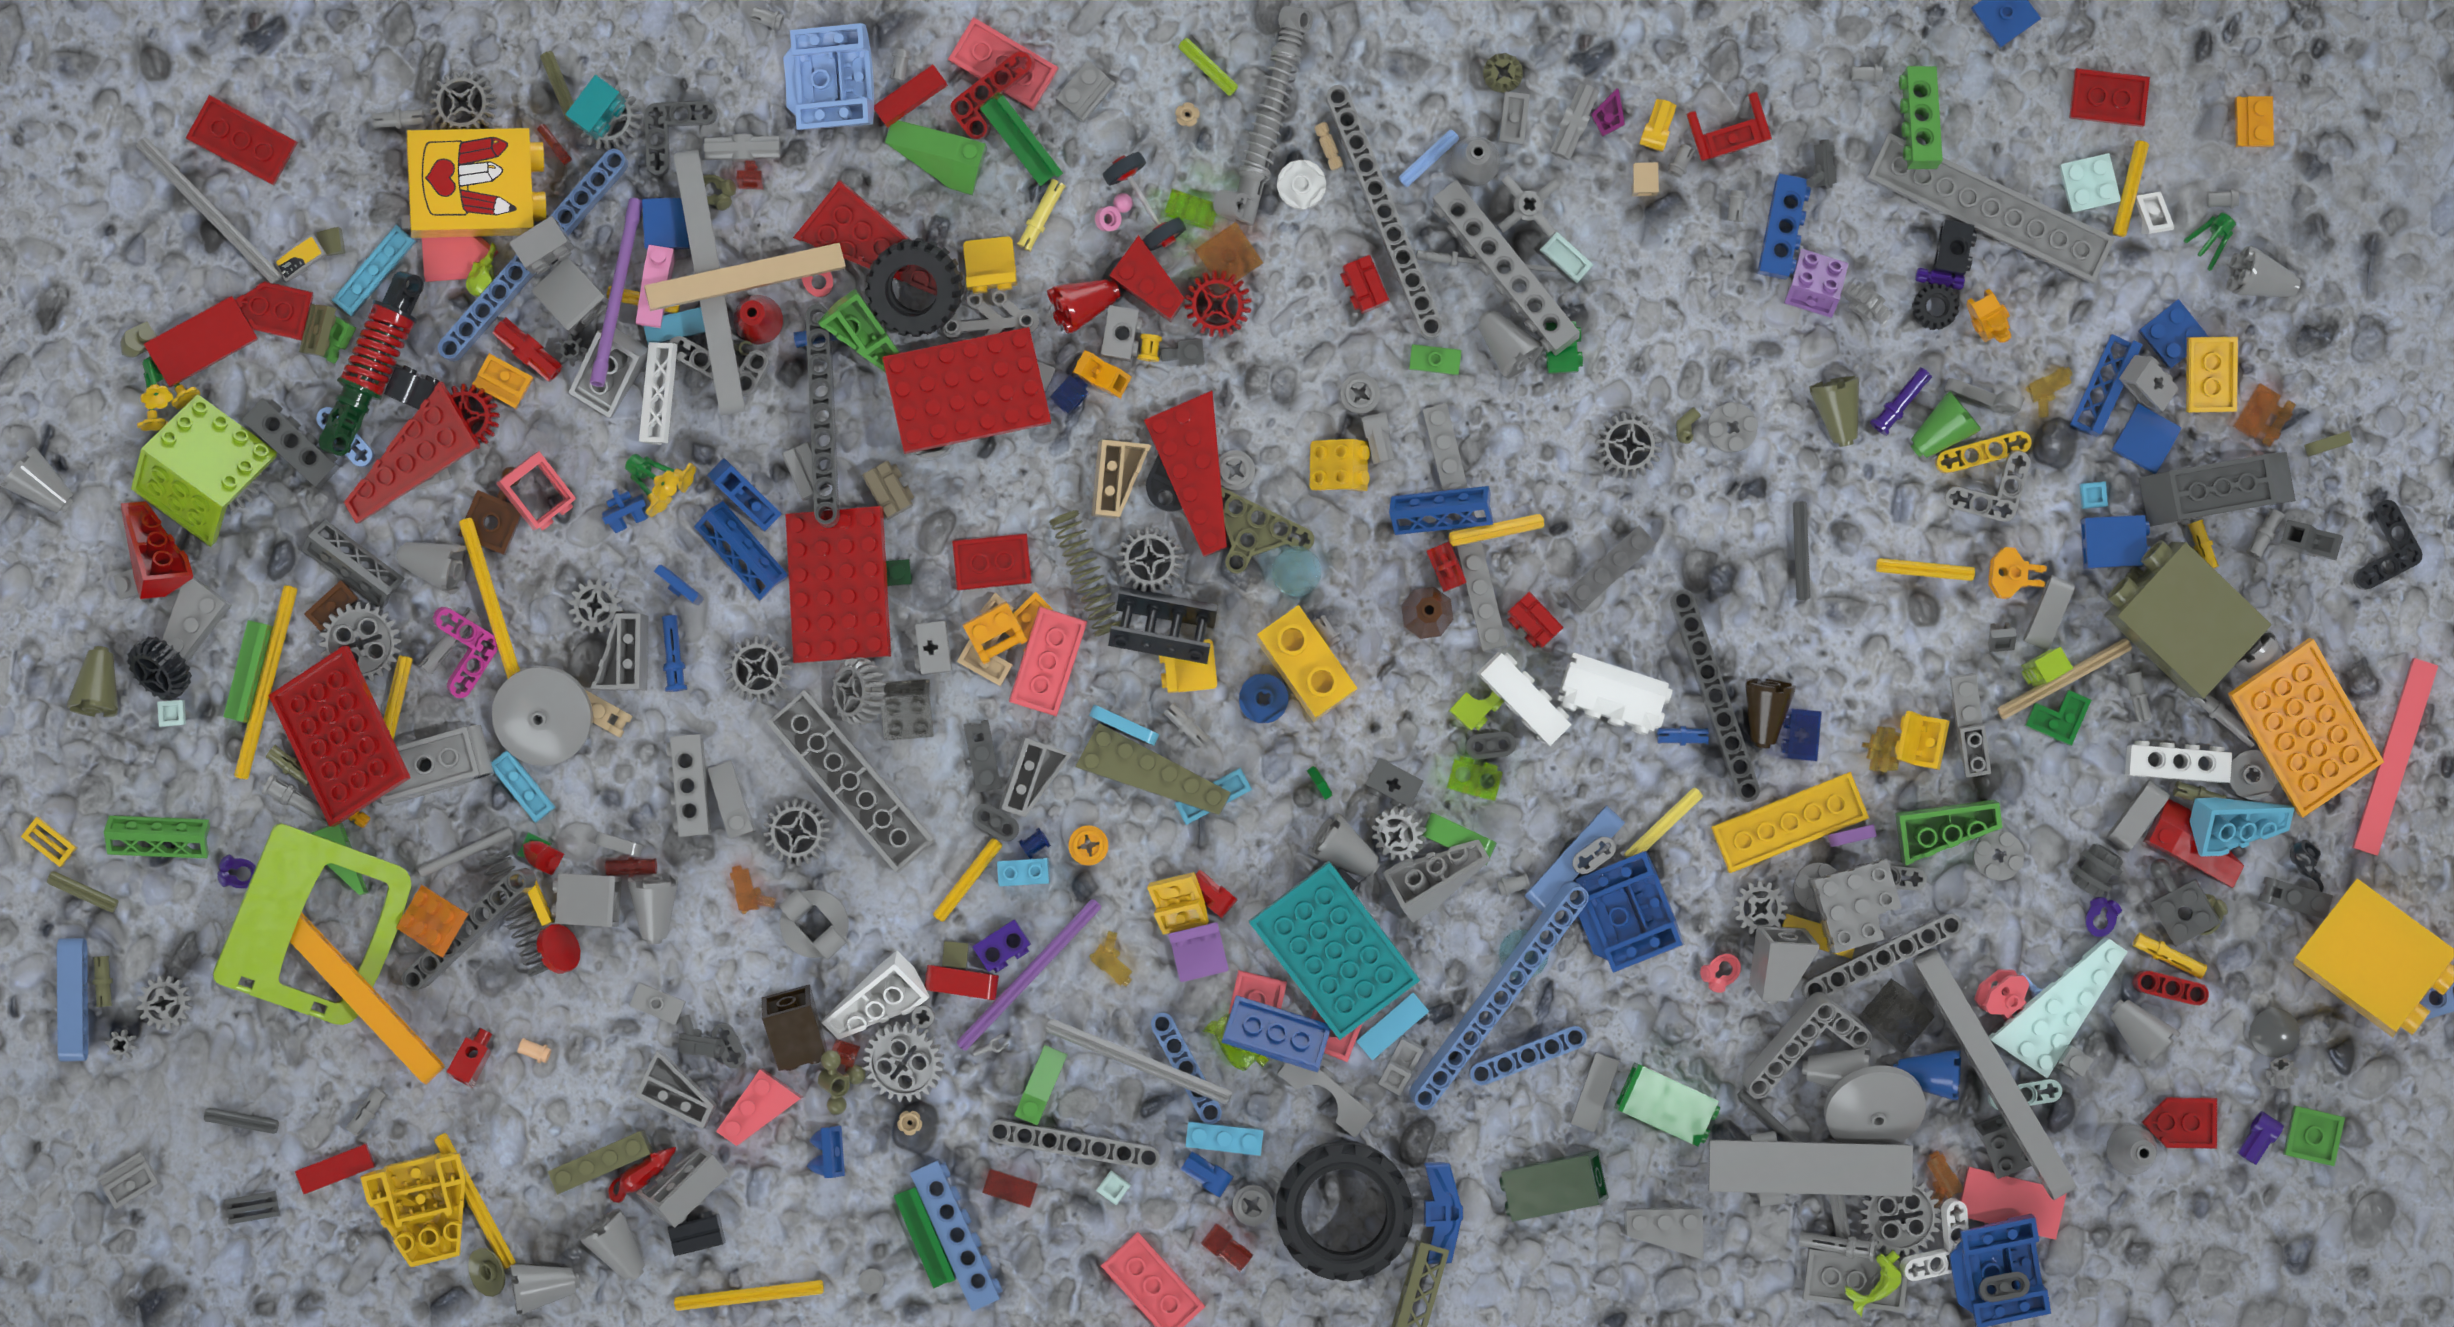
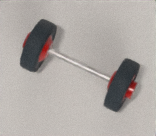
M1135 152L1128 156L1123 155L1113 161V165L1102 174L1106 183L1111 186L1121 181L1129 180L1157 226L1143 239L1148 249L1154 251L1162 246L1166 248L1176 241L1175 238L1181 235L1186 230V227L1180 218H1175L1161 224L1140 191L1133 176L1146 164L1142 154Z

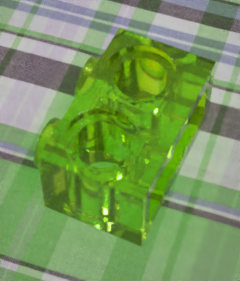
M1175 189L1171 190L1164 211L1167 218H1180L1183 223L1210 232L1213 230L1218 215L1214 210L1212 201Z
M1460 756L1459 760L1453 759L1446 789L1490 801L1496 800L1503 772L1498 771L1499 766L1484 762L1483 766L1473 764L1474 759ZM1460 767L1468 769L1470 773L1469 779L1465 782H1461L1456 778V771ZM1483 774H1489L1493 777L1494 784L1491 788H1484L1480 784V778Z

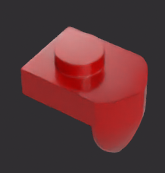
M530 841L523 844L524 856L528 863L550 875H553L565 855L558 849L540 841Z

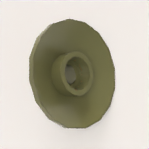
M479 1248L473 1251L468 1263L469 1275L473 1285L485 1296L494 1297L500 1294L505 1285V1272L500 1259L487 1248Z

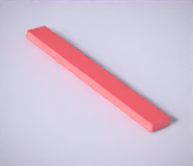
M2412 658L2381 755L2384 763L2377 768L2352 846L2353 849L2375 856L2379 854L2438 665Z

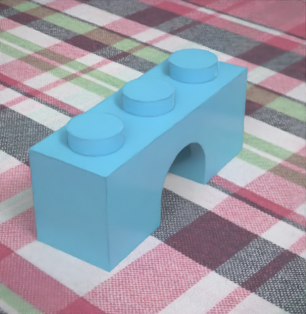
M1189 1120L1185 1147L1261 1156L1264 1130L1242 1126L1207 1124L1205 1122Z

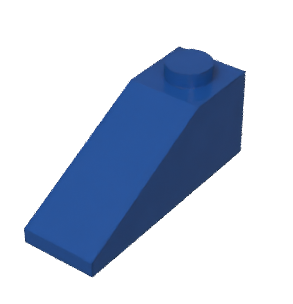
M725 458L707 474L712 482L764 532L782 515Z

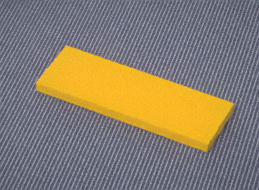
M1848 772L1711 827L1727 870L1729 873H1732L1869 819L1854 778L1851 772Z

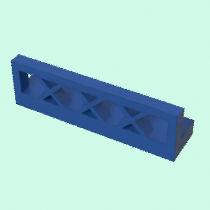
M2114 334L2110 335L2069 425L2095 437L2102 434L2124 386L2119 378L2133 357L2139 354L2143 344L2135 340L2129 342ZM2114 342L2126 347L2123 357L2115 360L2110 351ZM2107 356H2108V358H2109L2110 361L2104 363L2105 360H2106V358H2107ZM2120 361L2117 368L2115 362ZM2111 364L2114 376L2111 380L2103 382L2100 371L2102 367ZM2097 378H2098L2099 384H2097V385L2094 386V384H2095V382H2096V380H2097ZM2110 383L2108 389L2106 390L2105 385ZM2101 387L2104 398L2102 402L2093 405L2090 398L2091 390ZM2087 401L2089 406L2084 408L2085 403ZM2100 406L2096 413L2094 407ZM2089 409L2094 418L2090 427L2078 422L2081 412Z
M1489 486L1391 496L1389 514L1395 535L1493 525V516L1490 508ZM1484 510L1486 517L1477 518L1471 515V513ZM1456 513L1461 518L1459 520H1451L1447 515ZM1424 516H1432L1437 520L1433 523H1427L1422 519ZM1407 518L1412 521L1410 525L1400 526L1398 519Z
M724 501L709 509L694 526L759 601L776 585L787 578L788 574ZM707 521L714 527V533H711L704 524ZM723 541L730 545L731 552L723 547ZM739 559L747 564V570H743L740 566ZM755 578H759L766 587L763 590L758 587Z

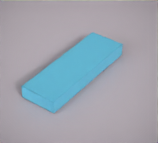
M701 307L663 316L661 328L644 326L647 344L649 342H668L676 336L685 338L705 333Z
M507 750L491 762L495 774L535 823L556 808L518 759Z
M1241 768L1213 782L1231 792L1227 803L1252 790ZM1175 802L1186 825L1210 813L1181 802Z
M1412 992L1356 1042L1371 1060H1374L1425 1016L1429 1010Z

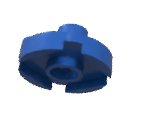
M1256 674L1247 679L1242 685L1239 693V705L1248 719L1256 723H1272L1285 713L1288 705V691L1285 684L1279 678L1270 674ZM1260 692L1270 694L1271 697L1268 699V705L1265 706L1264 703H1257Z

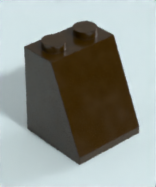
M810 984L761 997L762 1020L778 1071H791L800 1065L821 1062V1056L827 1051V1046Z

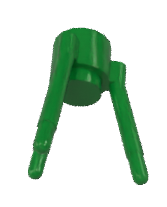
M2223 212L2217 217L2212 216L2204 225L2184 239V242L2188 243L2211 226L2210 232L2213 235L2198 252L2199 257L2208 250L2217 238L2222 239L2207 268L2208 271L2213 269L2228 239L2233 235L2232 229L2236 226V222Z

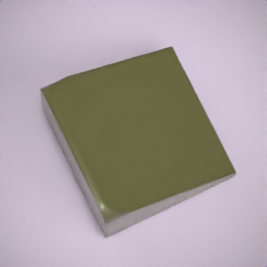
M340 227L317 232V239L327 256L345 254L343 233Z
M944 941L942 966L967 968L969 943Z

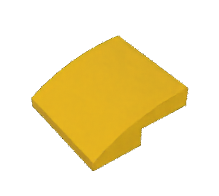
M1194 872L1148 884L1147 889L1156 907L1154 916L1163 935L1209 923L1204 898Z

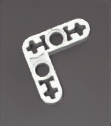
M1949 1198L1942 1204L1941 1217L1944 1248L1905 1257L1899 1266L1900 1272L1904 1277L1911 1281H1917L1952 1273L1950 1260H1947V1258L1950 1259L1949 1254L1961 1239L1952 1241L1951 1233L1957 1228H1960L1961 1231L1969 1229L1967 1207L1963 1202L1956 1198ZM1954 1206L1958 1207V1210H1955L1954 1215H1952L1950 1211L1954 1210ZM1939 1257V1267L1931 1269L1930 1263L1932 1259ZM1912 1264L1919 1266L1913 1268L1912 1273L1908 1271V1269L1912 1268Z

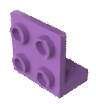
M1801 249L1793 281L1784 303L1832 318L1841 297L1848 263Z
M1218 922L1168 934L1180 982L1229 970Z

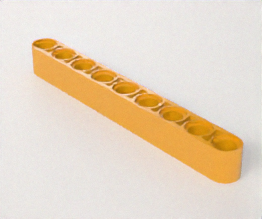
M301 912L290 943L422 1083L427 1085L445 1068L443 1062Z

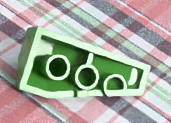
M899 120L890 126L885 140L887 145L918 165L949 189L973 196L987 151L985 143Z

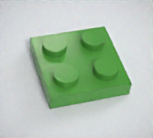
M2293 1106L2283 1155L2335 1167L2345 1117Z

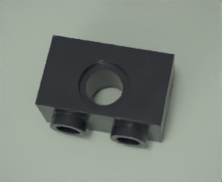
M1946 219L1941 223L1933 270L1951 273L1953 276L1955 274L1964 276L1966 271H1970L1973 257L1969 256L1970 248L1975 246L1977 232H1973L1975 225ZM1951 243H1957L1961 246V254L1956 255L1951 252Z

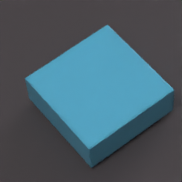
M2106 482L2079 484L2081 509L2108 507Z

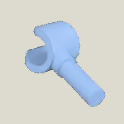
M2024 973L2020 974L2025 976L2029 982L2028 988L2033 999L2043 989L2037 988Z

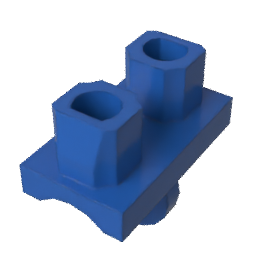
M617 488L612 490L614 498L606 501L610 509L602 512V519L605 525L609 524L615 533L627 528L623 516L629 513L632 514L636 523L648 519V515L645 513L646 499L643 494L629 499L632 497L629 491L620 494Z

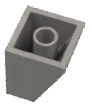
M567 257L565 260H558L551 267L553 271L546 277L543 275L534 282V288L531 291L556 319L576 337L607 308L608 299Z
M558 873V878H554L553 893H557V901L552 905V918H555V924L619 927L622 877Z
M1757 926L1749 984L1766 1003L1777 1004L1778 1001L1787 1002L1819 951V944L1805 928Z

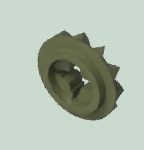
M1507 53L1495 54L1487 60L1484 66L1483 77L1485 83L1496 92H1510L1517 88L1522 80V65L1515 56ZM1509 64L1507 73L1510 76L1508 78L1503 76L1497 81L1499 71L1496 67L1503 69Z

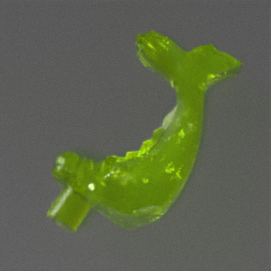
M1226 1013L1218 1021L1209 1022L1204 1030H1202L1216 1037L1225 1057L1239 1070H1247L1255 1061L1263 1068L1269 1061L1263 1055L1221 1043L1230 1014Z

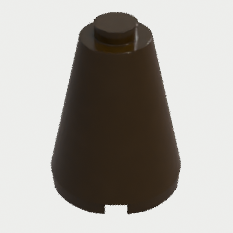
M1758 678L1746 679L1745 688L1751 741L1756 743V747L1770 748L1771 745L1777 742L1795 694L1796 686H1792V683L1774 679H1766L1758 683Z

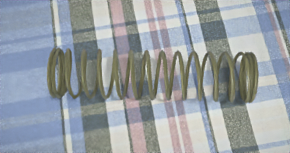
M1073 510L1051 519L1049 523L1053 530L1063 529L1055 535V538L1069 537L1062 541L1058 547L1072 546L1063 552L1062 556H1074L1065 565H1078L1069 574L1077 575L1084 573L1074 579L1073 583L1081 584L1088 582L1078 588L1076 592L1085 593L1092 591L1083 596L1080 601L1089 602L1095 600L1088 604L1084 610H1097L1089 615L1088 620L1103 618L1091 627L1092 629H1099L1093 633L1095 637L1109 633L1111 625L1120 626L1121 620L1095 627L1106 619L1118 614L1119 611L1091 618L1095 614L1113 606L1115 602L1087 609L1093 604L1111 596L1112 593L1083 600L1089 595L1107 587L1108 584L1080 591L1105 575L1076 582L1085 575L1101 568V566L1072 573L1083 565L1097 559V557L1068 564L1094 549L1089 548L1076 553L1066 554L1070 550L1090 541L1088 538L1076 543L1062 545L1068 540L1086 532L1084 529L1072 534L1058 536L1083 522L1081 520L1055 527L1057 524L1075 518L1080 514L1078 510Z

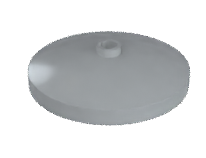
M550 666L528 667L513 674L498 690L492 706V723L496 736L502 746L517 759L532 765H555L571 758L585 744L592 728V706L582 685L570 674ZM537 716H541L543 721H539L537 719Z
M1871 1066L1850 1073L1832 1088L1824 1106L1827 1127L1831 1135L1839 1143L1899 1144L1918 1129L1926 1111V1101L1919 1082L1908 1072L1891 1066Z

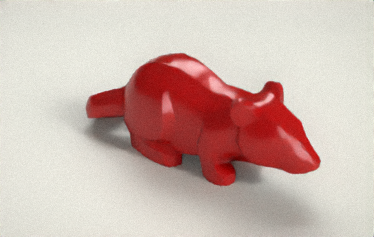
M676 1147L658 1150L643 1159L641 1163L629 1167L621 1174V1177L613 1180L609 1186L610 1199L614 1203H621L627 1193L636 1192L648 1185L653 1176L663 1172L664 1167L675 1154ZM619 1181V1191L616 1195L614 1193V1186Z

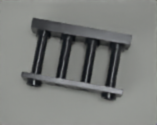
M1120 586L1116 611L1123 613L1120 626L1111 625L1108 646L1207 664L1210 643H1205L1204 637L1206 627L1213 629L1215 627L1218 604L1148 591L1143 592L1142 590ZM1132 614L1147 616L1144 631L1129 629ZM1157 618L1172 621L1169 636L1154 633ZM1182 623L1197 625L1194 640L1179 638Z

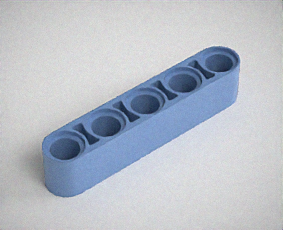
M1606 805L1524 896L1543 912L1561 887L1578 876L1579 873L1572 866L1573 857L1600 837L1612 838L1625 824V821ZM1602 841L1599 843L1600 848L1594 852L1595 855L1606 845ZM1590 855L1587 858L1580 856L1578 858L1580 861L1577 864L1578 868H1585L1588 862L1593 859V856Z
M60 938L57 942V1046L60 1062L86 1061L88 1058V946L86 938Z
M1166 1012L1157 1013L1151 1020V1027L1172 1067L1179 1070L1180 1063L1189 1061L1194 1066V1070L1190 1075L1207 1081L1173 1018ZM1161 1016L1166 1017L1170 1023L1169 1028L1164 1031L1158 1030L1155 1026L1156 1019ZM1178 1039L1182 1045L1181 1050L1177 1053L1170 1052L1167 1048L1169 1040ZM1184 1088L1203 1122L1213 1124L1220 1120L1222 1109L1218 1101L1205 1096L1196 1097L1190 1090ZM1208 1105H1213L1218 1110L1217 1116L1213 1119H1208L1204 1116L1203 1110Z
M1569 1026L1481 1060L1471 1066L1469 1070L1470 1079L1477 1085H1486L1584 1046L1587 1039L1586 1033L1578 1026ZM1572 1030H1577L1581 1034V1040L1577 1044H1571L1568 1041V1034ZM1554 1039L1558 1044V1048L1554 1053H1547L1544 1048L1546 1041ZM1530 1048L1534 1051V1059L1526 1063L1521 1059V1053L1524 1049ZM1504 1057L1511 1061L1510 1069L1505 1072L1500 1071L1497 1066L1498 1061ZM1482 1066L1487 1069L1488 1075L1486 1079L1479 1081L1475 1079L1474 1071Z

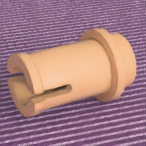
M523 1038L517 1053L536 1059L537 1063L540 1064L541 1062L547 1063L551 1049L546 1044L542 1046Z

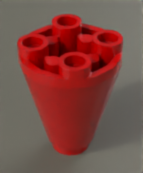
M1105 279L1056 285L1047 290V295L1055 307L1053 318L1058 326L1063 325L1065 332L1069 334L1076 332L1106 310L1109 305L1114 304L1116 299L1120 298V291L1114 280L1108 281Z

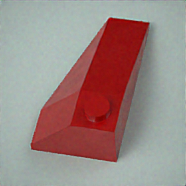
M146 501L121 503L131 565L139 598L165 597L193 579V572L187 554L183 550L180 551L175 544L174 537L171 534L168 535L161 525L162 521Z
M2168 798L2156 815L2143 842L2234 888L2244 865L2230 850L2228 854L2223 856H2200L2190 825L2192 811Z

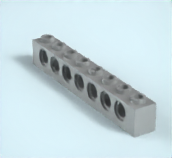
M1457 179L1433 197L1434 206L1432 209L1440 219L1445 218L1449 223L1447 227L1455 238L1459 236L1465 243L1463 248L1470 257L1475 256L1479 260L1478 266L1486 276L1491 275L1495 280L1493 285L1501 295L1505 293L1511 300L1509 305L1513 311L1524 316L1526 319L1524 321L1525 325L1532 333L1537 332L1541 337V340H1539L1541 345L1548 353L1552 351L1556 356L1579 339V330ZM1455 208H1462L1465 211L1459 217L1452 215L1451 212ZM1470 227H1477L1480 230L1479 234L1475 236L1469 235L1466 231ZM1485 246H1492L1495 248V252L1487 255L1482 252V249ZM1505 264L1511 270L1506 274L1498 272L1497 268ZM1520 283L1525 285L1526 290L1522 293H1517L1512 289L1513 286ZM1531 303H1538L1542 308L1538 312H1532L1528 309V306ZM1546 322H1554L1557 328L1553 331H1547L1543 325Z

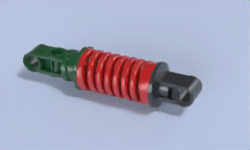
M404 271L397 272L392 278L383 301L373 300L372 310L368 315L369 320L364 323L366 329L361 330L360 336L362 338L357 339V346L352 349L354 355L348 358V362L351 365H346L344 367L345 371L337 379L343 388L340 392L341 394H337L335 398L337 402L331 410L326 426L319 437V446L323 451L337 456L347 454L356 433L362 425L365 414H368L370 410L368 408L370 402L382 399L386 386L385 383L389 380L388 376L383 375V373L392 374L393 369L387 365L395 366L397 361L391 358V356L399 357L401 354L395 347L402 349L405 346L404 342L400 341L399 338L407 340L408 334L414 324L417 323V319L411 313L424 287L420 276ZM409 280V286L406 288V283ZM337 439L336 445L333 447V442Z

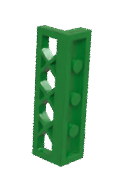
M997 92L978 107L1039 186H1042L1053 176L1058 178L1063 174L1001 93Z
M916 1186L894 1195L933 1289L945 1283L955 1281L957 1277Z

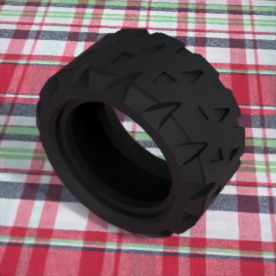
M1353 1141L1324 1143L1311 1148L1304 1155L1300 1156L1289 1167L1281 1181L1276 1198L1278 1231L1284 1246H1286L1291 1256L1303 1268L1308 1269L1313 1274L1329 1280L1347 1282L1361 1280L1364 1277L1375 1275L1389 1266L1391 1261L1401 1253L1412 1228L1413 1207L1411 1193L1396 1165L1380 1151L1371 1146ZM1338 1169L1356 1170L1369 1176L1381 1188L1386 1202V1216L1378 1235L1366 1246L1346 1252L1330 1250L1318 1244L1307 1232L1301 1214L1304 1196L1312 1183L1320 1176Z

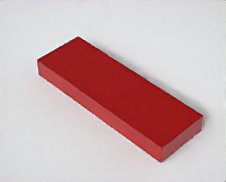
M932 64L875 104L874 111L888 128L947 87L948 84Z
M366 1143L299 1169L295 1173L304 1195L376 1166Z

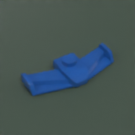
M1427 1162L1424 1163L1434 1200H1424V1225L1426 1227L1434 1226L1430 1245L1450 1250L1446 1264L1452 1263L1461 1221L1463 1220V1206L1460 1203L1450 1163ZM1429 1250L1426 1259L1427 1263L1439 1264L1442 1253Z

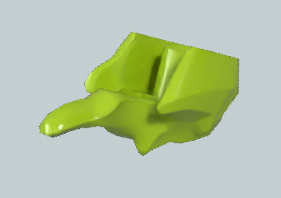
M493 242L488 254L478 263L473 262L472 270L467 277L466 288L473 296L479 297L495 279L494 267L491 265L496 251V246Z

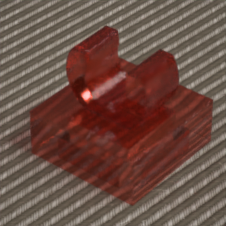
M745 161V170H737L736 180L738 188L764 190L762 171H757L756 161Z
M836 1039L832 1050L840 1055V1064L846 1066L845 1072L849 1067L853 1068L860 1046Z

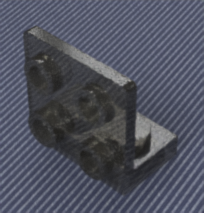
M930 679L883 682L886 684L884 687L886 695L883 697L885 704L881 706L884 740L933 737Z

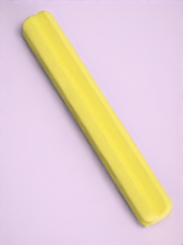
M1692 788L1624 853V856L1629 858L1647 851L1702 799V793L1697 788Z

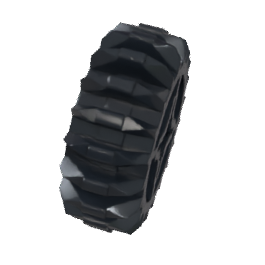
M148 636L146 639L143 638L127 654V663L130 665L129 671L134 674L133 678L139 681V685H142L146 692L150 691L154 697L158 696L161 700L166 698L170 701L181 696L191 683L190 678L192 677L189 672L190 667L185 664L186 659L179 655L180 652H177L173 645L169 646L165 640L160 641L157 637L152 638Z

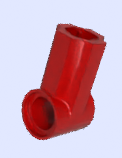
M1199 870L1195 875L1206 902L1205 905L1222 919L1238 899L1222 885L1216 884L1205 872Z

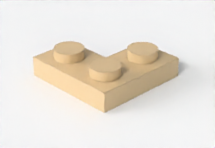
M1002 634L983 643L984 650L996 645ZM970 639L957 660L961 665L1000 687L1013 666L998 656L990 658V662L983 664Z

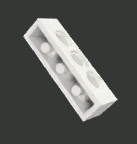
M2134 741V745L2127 746L2125 776L2230 783L2232 753L2225 752V747L2209 746V751L2200 750V745L2188 744L2184 745V749L2175 748L2174 743H2159V747L2149 746V741ZM2151 753H2155L2159 758V762L2155 767L2151 766L2148 762V757ZM2176 755H2180L2184 760V764L2180 769L2176 768L2173 764V759ZM2202 756L2207 758L2209 766L2205 771L2198 766V761Z

